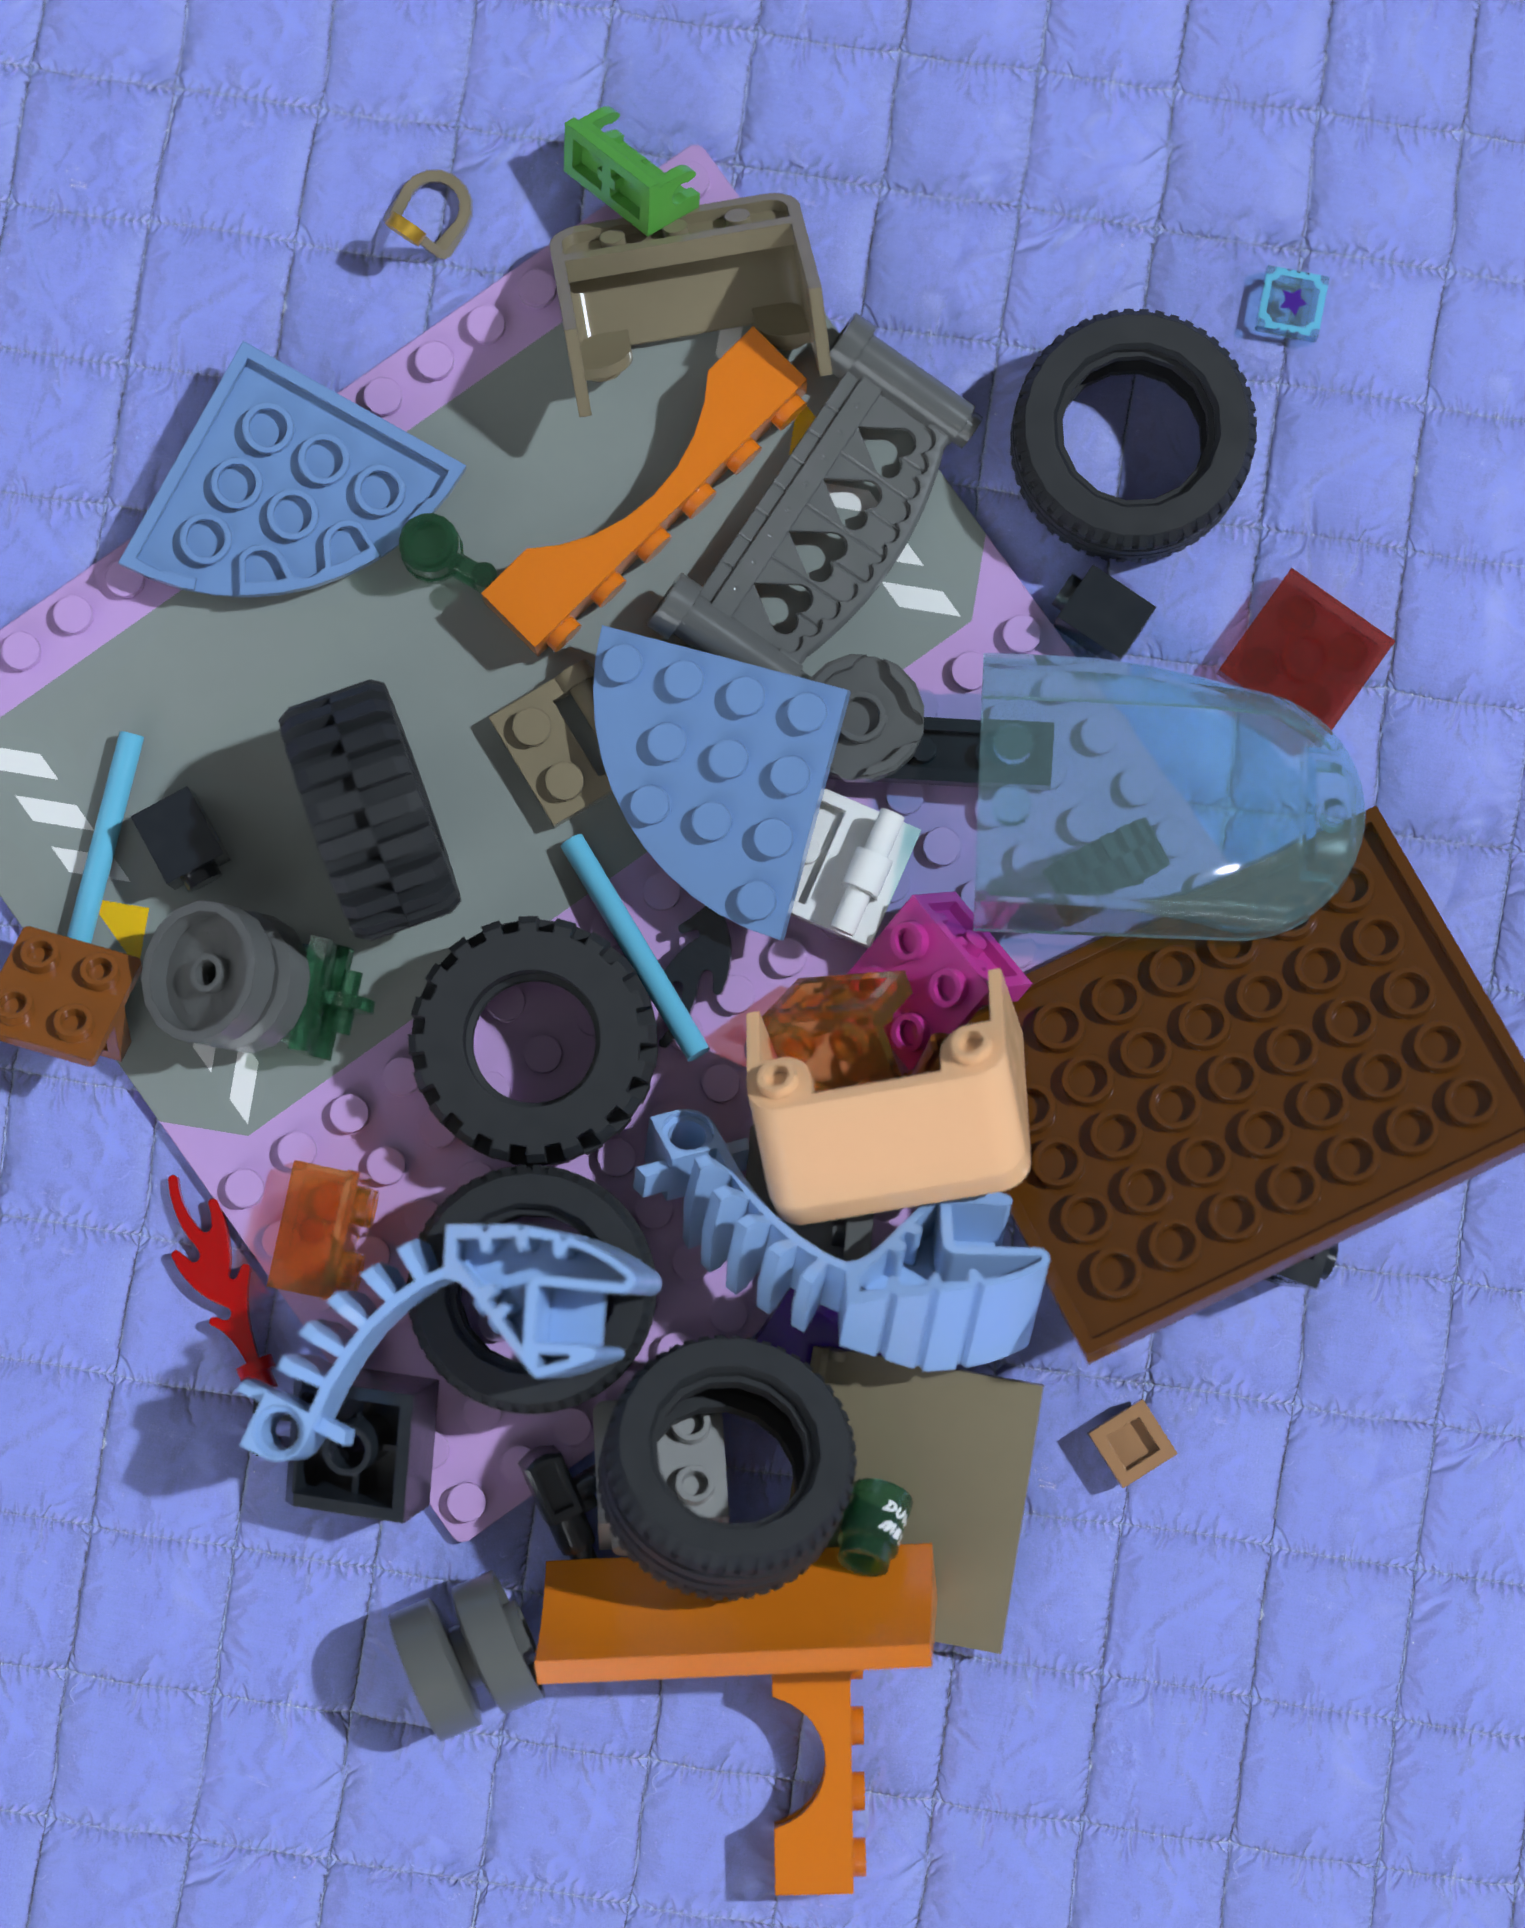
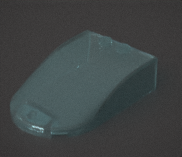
M984 653L973 931L1223 941L1255 940L1281 934L1306 922L1313 913L1337 894L1345 884L1354 867L1364 834L1365 799L1356 766L1339 738L1320 719L1303 707L1273 694L1149 665L1099 658Z

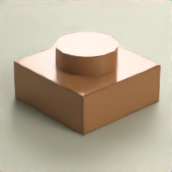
M1139 1399L1087 1432L1121 1488L1127 1487L1178 1454L1143 1399Z

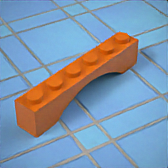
M752 326L708 370L705 401L695 434L678 466L656 493L626 518L594 535L560 545L527 548L481 593L484 603L537 656L547 647H550L554 652L559 651L580 630L582 625L576 619L593 602L600 608L605 606L624 587L627 580L622 574L638 558L646 564L668 544L672 536L666 530L680 516L685 513L692 519L698 515L717 494L712 485L728 469L735 475L740 473L759 454L762 447L757 441L773 425L781 431L802 412L807 405L801 398L806 393L807 378Z

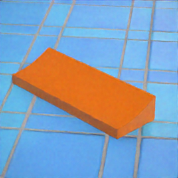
M932 1543L825 1548L820 1557L802 1575L799 1574L796 1580L790 1583L786 1582L783 1587L776 1591L771 1589L769 1594L761 1596L755 1594L753 1598L749 1599L739 1597L738 1600H728L727 1597H723L722 1600H712V1597L706 1596V1599L696 1597V1593L684 1594L681 1593V1589L676 1587L673 1590L666 1586L667 1582L663 1580L659 1582L653 1579L651 1573H645L639 1568L640 1563L638 1561L633 1562L629 1557L546 1561L542 1617L534 1660L537 1684L932 1667L938 1599Z

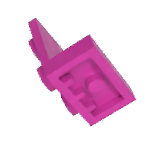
M955 891L912 895L875 939L871 947L865 951L842 979L841 987L908 1070H911L916 1065L927 1046L929 1038L934 1033L951 1034L958 1028L966 1026L982 1006L990 1005L988 970L1001 968L1012 1002H1017L1033 983Z

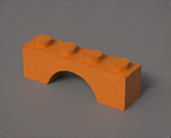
M863 1670L772 1674V1697L793 1705L809 1718L821 1737L825 1754L823 1773L813 1795L798 1810L774 1821L775 1895L854 1894V1877H866L865 1837H853V1811H865L864 1771H852V1745H864L863 1706H851L850 1680L863 1679Z

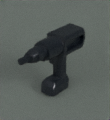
M554 1445L533 1448L518 1462V1465L542 1519L548 1524L559 1550L563 1555L569 1556L570 1560L598 1558L592 1546L595 1542L593 1530L585 1512L598 1506L595 1496L597 1493L595 1464L572 1478L561 1452Z

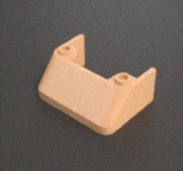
M1001 968L988 970L991 1021L969 1024L952 1032L945 1039L941 1047V1071L814 1093V1081L808 1067L795 1058H778L760 1012L746 1013L747 1093L768 1193L781 1219L795 1225H806L1002 1192L1015 1187L1023 1181L1031 1166L1023 1032Z

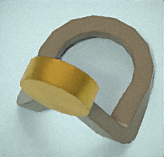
M426 170L414 175L402 187L400 194L386 210L383 221L390 229L418 247L421 245L437 258L447 259L454 253L468 229L473 216V201L467 187L455 175L443 170ZM429 183H441L449 186L456 193L459 200V213L455 222L443 233L436 243L426 237V233L402 217L412 196L420 187Z

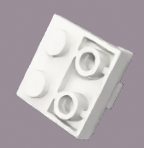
M825 788L791 915L861 946L871 947L921 833V829L903 822L905 818L896 812L881 808L879 812Z

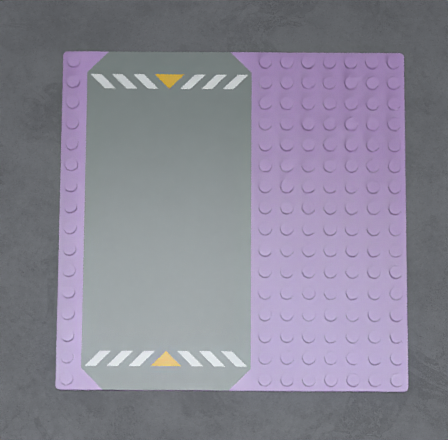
M691 145L659 167L664 173L678 165H687L694 170L696 176L689 182L681 184V186L685 189L692 187L700 193L699 205L740 198L702 146ZM604 205L577 225L623 217L608 205ZM547 245L338 392L339 395L449 455L467 467L444 503L420 529L401 544L402 553L400 552V546H398L377 562L345 578L317 588L277 596L226 597L178 589L146 578L121 566L118 562L132 539L130 538L0 630V897L22 928L31 926L67 937L119 731L140 735L144 737L91 944L136 956L141 959L143 969L145 951L157 927L175 909L195 901H208L239 907L244 911H254L275 916L294 929L306 949L310 971L306 1005L294 1028L275 1046L256 1053H246L173 1038L156 1025L145 1006L141 972L124 1006L132 1042L122 1062L117 1061L209 1193L218 1201L221 1210L303 1326L308 1321L324 1319L341 1323L354 1336L359 1328L339 1314L327 1300L336 1292L352 1290L365 1293L376 1305L377 1309H379L386 1301L367 1284L360 1274L373 1265L383 1262L398 1268L407 1283L409 1271L400 1257L397 1248L417 1239L420 1231L422 1232L425 1227L424 1224L431 1218L436 1208L463 1184L466 1185L472 1179L493 1170L519 1166L495 1158L492 1159L457 1139L430 1111L429 1105L423 1094L419 1091L413 1076L415 1069L412 1056L409 1054L408 1034H412L414 1018L411 1016L415 998L416 996H421L427 984L424 978L435 963L440 965L451 953L449 948L462 937H465L467 940L482 932V926L498 920L501 924L518 921V916H538L540 920L556 921L559 918L576 923L578 928L589 933L594 931L610 942V945L623 956L624 953L560 847L563 842L577 834L584 836L663 970L666 969L669 963L687 944L699 937L700 933L698 930L682 934L679 932L678 926L690 919L706 905L691 896L666 874L647 852L625 819L614 794L554 828L490 722L489 716L555 678L563 670L581 660L587 659L593 670H595V657L602 625L694 649L674 634L668 639L664 638L646 625L648 619L681 572L701 586L704 585L840 381L833 374L820 377L811 343H806L802 347L793 350L777 349L807 378L806 393L801 397L807 405L802 412L781 431L773 425L757 441L762 447L759 454L740 473L735 475L728 469L712 485L717 494L698 515L692 519L685 513L680 516L666 530L672 536L668 544L646 564L638 558L622 574L627 580L624 587L605 606L600 608L593 602L576 619L582 626L563 648L554 652L550 647H547L537 656L484 603L481 593L527 548L560 545L594 535L626 518L652 497L676 469L695 434L705 401L708 370L752 326L755 327L754 324L631 345L632 362L618 377L605 382L586 381L592 416L579 418L550 245ZM825 314L830 348L839 332ZM859 429L877 473L885 478L895 477L900 469L899 458L908 456L913 451L914 441L912 436L903 430ZM938 470L930 496L915 530L888 575L860 610L834 636L804 660L802 671L812 677L830 661L849 654H867V656H874L882 660L884 658L898 664L916 683L924 704V717L1054 724L1049 792L890 782H845L837 779H828L825 787L879 812L881 808L896 812L905 818L903 822L921 829V833L875 939L912 895L955 891L1023 973L1028 974L1233 875L1234 872L946 478ZM824 480L842 524L851 530L860 529L865 523V509L873 508L879 502L880 493L878 488L870 482ZM789 532L808 577L816 582L826 581L831 573L830 562L841 559L845 553L843 539L832 533ZM754 584L773 629L781 634L791 633L796 627V613L804 612L810 606L811 597L807 589L798 585ZM368 679L384 682L387 686L426 789L461 895V902L451 914L373 941L356 938L342 911L298 792L279 725L280 717L289 707ZM570 694L555 703L594 770L600 776L606 771L601 759L598 738ZM186 786L197 795L231 859L219 866L222 873L221 877L193 892H188L185 885L174 890L166 884L130 817ZM1145 818L1169 865L1116 896L1110 897L1079 914L1077 913L1066 918L1042 871L1053 863L1060 861L1063 857L1078 851L1079 848L1091 844L1098 838L1110 834L1134 821ZM792 915L784 941L749 930L725 918L732 943L731 969L726 987L722 995L714 994L713 974L711 971H705L701 976L697 999L690 1014L710 1050L698 1059L688 1062L675 1040L668 1048L660 1047L659 1040L668 1031V1027L650 999L658 1030V1056L656 1069H654L650 1082L651 1088L644 1103L639 1105L631 1117L632 1121L620 1134L616 1133L606 1141L602 1148L589 1155L584 1154L570 1159L568 1163L550 1166L566 1169L594 1181L625 1206L640 1226L649 1245L655 1271L662 1280V1287L656 1296L655 1313L646 1341L631 1366L610 1387L581 1404L550 1413L523 1414L491 1408L465 1396L446 1382L443 1376L439 1375L419 1346L418 1339L411 1327L413 1325L411 1319H409V1312L385 1334L368 1357L362 1368L439 1379L430 1506L455 1540L459 1542L471 1540L532 1496L518 1462L533 1448L554 1445L561 1452L568 1469L595 1450L594 1407L602 1401L618 1400L627 1383L632 1381L633 1375L637 1371L642 1370L650 1359L655 1360L657 1354L663 1351L668 1352L669 1348L676 1344L683 1345L684 1341L693 1339L697 1342L699 1338L705 1336L714 1338L715 1335H724L726 1338H730L731 1335H740L742 1339H746L759 1332L770 1315L756 1307L758 1279L761 1268L748 1286L735 1295L726 1288L727 1260L720 1268L709 1273L701 1264V1244L691 1249L687 1248L683 1240L685 1196L666 1201L662 1192L642 1197L633 1188L636 1167L646 1164L644 1155L649 1118L674 1110L691 1109L708 1116L715 1124L725 1143L747 1137L749 1143L750 1127L754 1124L747 1093L746 1013L760 1012L778 1058H795L808 1067L814 1081V1093L900 1078L904 1072L908 1073V1068L841 987L842 979L868 948ZM545 982L521 983L500 992L484 1008L474 1033L475 1058L487 1082L504 1096L527 1103L551 1101L571 1091L586 1075L595 1052V1030L591 1017L584 1005L567 990ZM675 982L673 987L680 999H682L683 985L681 982ZM746 1170L741 1171L746 1178ZM921 1205L874 1213L871 1251L882 1244ZM524 1216L504 1223L540 1227L581 1235L576 1228L555 1218ZM462 1285V1303L472 1330L490 1350L515 1362H522L502 1334L496 1333L488 1324L489 1317L487 1315L482 1316L473 1306L475 1298ZM319 1347L329 1363L334 1364L338 1357Z

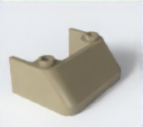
M767 193L701 204L695 210L648 237L626 219L619 218L569 227L557 233L550 241V252L579 418L592 416L586 381L605 382L618 377L632 362L631 345L755 324V328L777 349L793 350L802 347L806 343H811L820 377L832 375L822 286L798 200L790 195Z

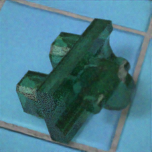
M311 935L310 943L303 944L306 949L310 971L306 1005L294 1028L280 1041L288 1044L287 1049L313 1059L331 1062L336 1035L350 1036L354 1014L373 1015L376 1002L358 996L363 973L350 970L354 949L333 943V940L330 938Z

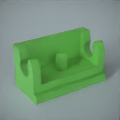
M604 106L579 120L574 117L566 121L564 172L647 237L699 207L700 193L692 187L685 189L681 186V184L689 182L696 176V172L689 166L678 165L664 173L646 157L624 142V135L617 129L607 132L601 130L605 125L612 124L620 117V114L612 107Z

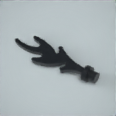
M707 906L678 926V930L682 934L698 930L700 935L687 944L664 970L672 985L675 982L682 983L683 992L681 1000L689 1014H691L697 999L702 974L705 971L712 972L713 993L719 996L724 992L731 969L732 943L726 919ZM669 1029L659 1040V1046L662 1048H668L675 1040Z

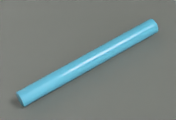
M119 731L67 933L69 938L92 943L144 737Z
M577 834L570 837L560 846L625 957L636 970L647 994L687 1061L690 1062L698 1059L707 1053L710 1047L584 836Z

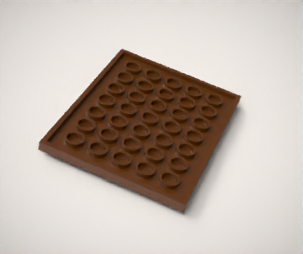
M1377 806L1367 809L1025 974L1033 984L1017 1002H1012L1023 1032L1031 1166L1023 1181L1001 1193L1010 1196L1013 1200L1010 1215L1026 1246L1044 1249L1049 1254L1050 1263L1045 1283L1088 1365L1525 1152V1059ZM990 1005L982 1006L966 1025L991 1021Z

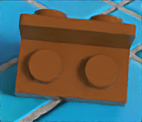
M31 926L24 927L0 971V1041L87 1067L94 1066L99 1056L122 1062L132 1042L124 1006L142 972L141 959Z

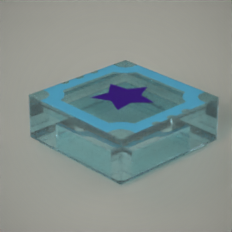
M1268 265L1265 270L1254 331L1316 343L1319 337L1330 277Z

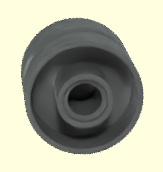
M492 1570L452 1587L453 1604L459 1623L452 1627L449 1626L440 1609L429 1597L389 1614L391 1632L409 1682L428 1723L441 1742L482 1725L481 1707L476 1687L484 1684L493 1701L504 1714L545 1697L543 1684H537L534 1660L537 1647L518 1603L515 1599L509 1601L499 1579Z

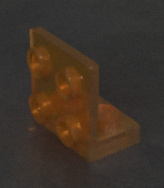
M905 970L798 978L761 1017L777 1058L789 1057L803 1062L808 1067L813 1078L814 1093L902 1078L883 1026L892 1021L895 1011L907 1000L913 991Z
M294 1160L267 1287L315 1296L323 1300H328L339 1291L352 1290L358 1292L362 1279L360 1274L364 1271L366 1258L365 1254L356 1252L361 1227L372 1228L379 1201V1191L370 1188L371 1176L349 1169L345 1171Z

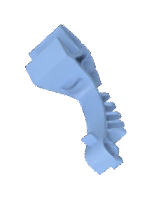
M691 1109L674 1110L649 1118L644 1155L646 1164L636 1167L633 1188L642 1197L662 1192L666 1201L685 1196L683 1240L687 1248L691 1249L701 1244V1264L709 1273L720 1268L727 1260L726 1288L735 1295L748 1286L761 1268L758 1279L756 1307L770 1314L777 1307L789 1287L796 1290L792 1304L791 1326L804 1332L819 1304L838 1312L839 1346L874 1357L879 1352L882 1353L887 1361L912 1369L920 1366L926 1372L956 1370L957 1364H961L965 1368L987 1364L1012 1355L1028 1346L1050 1263V1256L1041 1248L1002 1247L1013 1201L1010 1196L997 1192L921 1205L876 1250L860 1259L844 1262L828 1255L796 1234L776 1217L755 1193L741 1172L746 1170L749 1154L748 1137L725 1143L712 1120L705 1114Z
M446 1224L444 1265L442 1268L439 1269L430 1244L417 1238L397 1248L400 1257L415 1279L409 1285L406 1284L398 1268L383 1262L373 1265L360 1274L367 1284L386 1301L379 1309H377L376 1305L365 1293L352 1290L336 1292L327 1300L339 1314L359 1328L354 1336L341 1323L324 1319L308 1321L298 1333L311 1343L338 1357L332 1366L331 1363L317 1355L301 1353L283 1355L277 1368L278 1370L320 1387L312 1405L286 1391H279L256 1378H246L236 1390L260 1403L241 1440L240 1446L265 1459L279 1462L307 1459L319 1450L326 1437L343 1446L353 1445L355 1429L339 1422L335 1417L364 1363L385 1334L404 1315L437 1290L455 1281L470 1291L475 1298L473 1306L482 1316L487 1315L489 1317L488 1324L496 1333L502 1334L535 1378H569L622 1360L625 1356L624 1350L620 1347L603 1346L607 1292L643 1296L656 1295L662 1287L661 1277L641 1260L602 1241L589 1239V1237L519 1224H492L489 1226L481 1224ZM286 1413L292 1415L299 1425L298 1440L290 1449L285 1448L280 1443L276 1432L278 1421Z

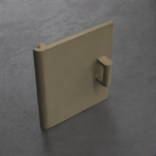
M822 1345L813 1346L810 1364L813 1368L812 1372L819 1373L825 1378L824 1383L830 1384L834 1390L833 1396L838 1397L842 1402V1410L847 1412L848 1424L852 1426L854 1432L852 1439L856 1441L854 1455L857 1458V1466L855 1468L856 1476L852 1485V1494L834 1535L826 1548L898 1544L899 1541V1544L932 1543L938 1599L934 1642L1001 1654L1044 1384L960 1369L926 1372L920 1366L912 1369L887 1361L882 1355L874 1357L859 1351ZM793 1479L790 1492V1499L794 1496ZM889 1500H892L896 1503L897 1510L890 1512L883 1510L882 1507H885ZM900 1507L902 1510L898 1515H901L904 1510H906L905 1515H907L904 1529L901 1527L904 1522L902 1523L904 1516L900 1519L896 1517V1512ZM886 1521H892L893 1524H896L892 1534H890L892 1528L884 1531L886 1526L881 1529L878 1526ZM898 1528H900L901 1531L902 1529L904 1530L902 1533L903 1536L901 1540V1535L898 1536V1539H895L893 1537V1534L896 1532Z

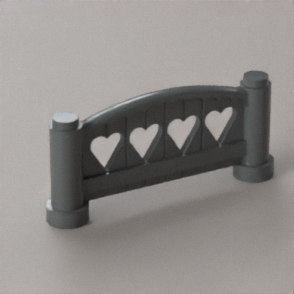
M855 312L829 348L832 374L838 377L840 381L704 585L701 586L681 572L656 606L646 625L666 639L674 634L694 649L810 679L811 676L802 671L804 660L834 636L860 610L880 586L915 530L933 488L944 449L952 442L962 449L980 425L983 417L974 411L975 405L876 337L874 332L877 327ZM859 429L903 430L912 436L914 441L913 451L910 455L899 458L900 469L895 477L885 478L877 473ZM824 480L870 482L878 488L880 493L879 502L875 507L865 509V523L860 529L851 530L842 524ZM789 532L832 533L843 539L845 553L841 559L830 562L831 573L826 581L816 582L808 577ZM754 584L798 585L807 589L811 597L810 606L806 611L796 613V627L791 633L781 634L773 629Z

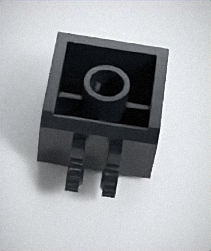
M361 1368L335 1417L339 1422L355 1429L353 1445L343 1446L326 1437L319 1450L307 1459L288 1461L285 1501L296 1507L397 1523H405L430 1505L439 1379ZM294 1378L293 1395L312 1405L320 1387ZM256 1400L253 1402V1413H255L260 1403ZM286 1413L280 1420L291 1422L290 1437L277 1434V1438L285 1448L290 1449L298 1440L299 1425L292 1415Z

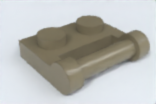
M587 659L571 665L555 678L489 716L490 722L554 828L613 794L606 772L598 776L555 703L571 694L597 736L593 701L594 682L592 681L594 679V670Z

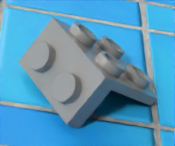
M617 1400L602 1401L593 1409L599 1550L613 1549L614 1554L627 1556L628 1552L622 1550L618 1544V1537H614L609 1530L611 1525L606 1523L604 1517L605 1510L601 1508L599 1501L601 1494L598 1493V1460ZM722 1413L697 1414L673 1425L657 1442L660 1471L673 1495L696 1514L729 1524Z

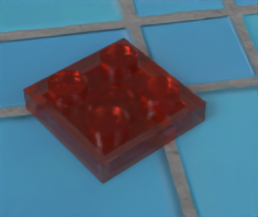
M1291 568L1216 674L1320 747L1395 643V640Z

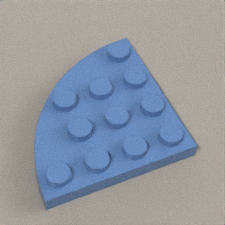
M242 341L118 563L151 580L178 589L213 596L251 598L285 595L317 588L345 578L377 562L400 546L401 542L404 543L432 517L449 497L467 467L449 455Z
M602 625L595 657L593 684L595 728L601 759L612 792L625 819L647 852L666 874L691 896L719 915L749 930L784 941L851 691Z

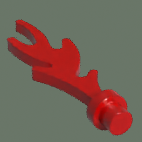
M175 1175L169 1176V1192L176 1216L185 1234L200 1253L198 1261L192 1262L182 1252L174 1250L171 1254L172 1259L183 1277L195 1290L214 1303L230 1309L231 1316L229 1319L223 1320L211 1317L209 1323L223 1332L242 1354L246 1364L236 1369L240 1381L243 1382L246 1378H256L273 1388H277L278 1384L272 1373L276 1363L272 1354L259 1356L252 1331L249 1310V1287L252 1267L248 1264H243L235 1279H232L230 1276L232 1248L224 1212L221 1210L216 1199H210L208 1205L211 1212L212 1227L208 1232H203L186 1207L179 1177Z

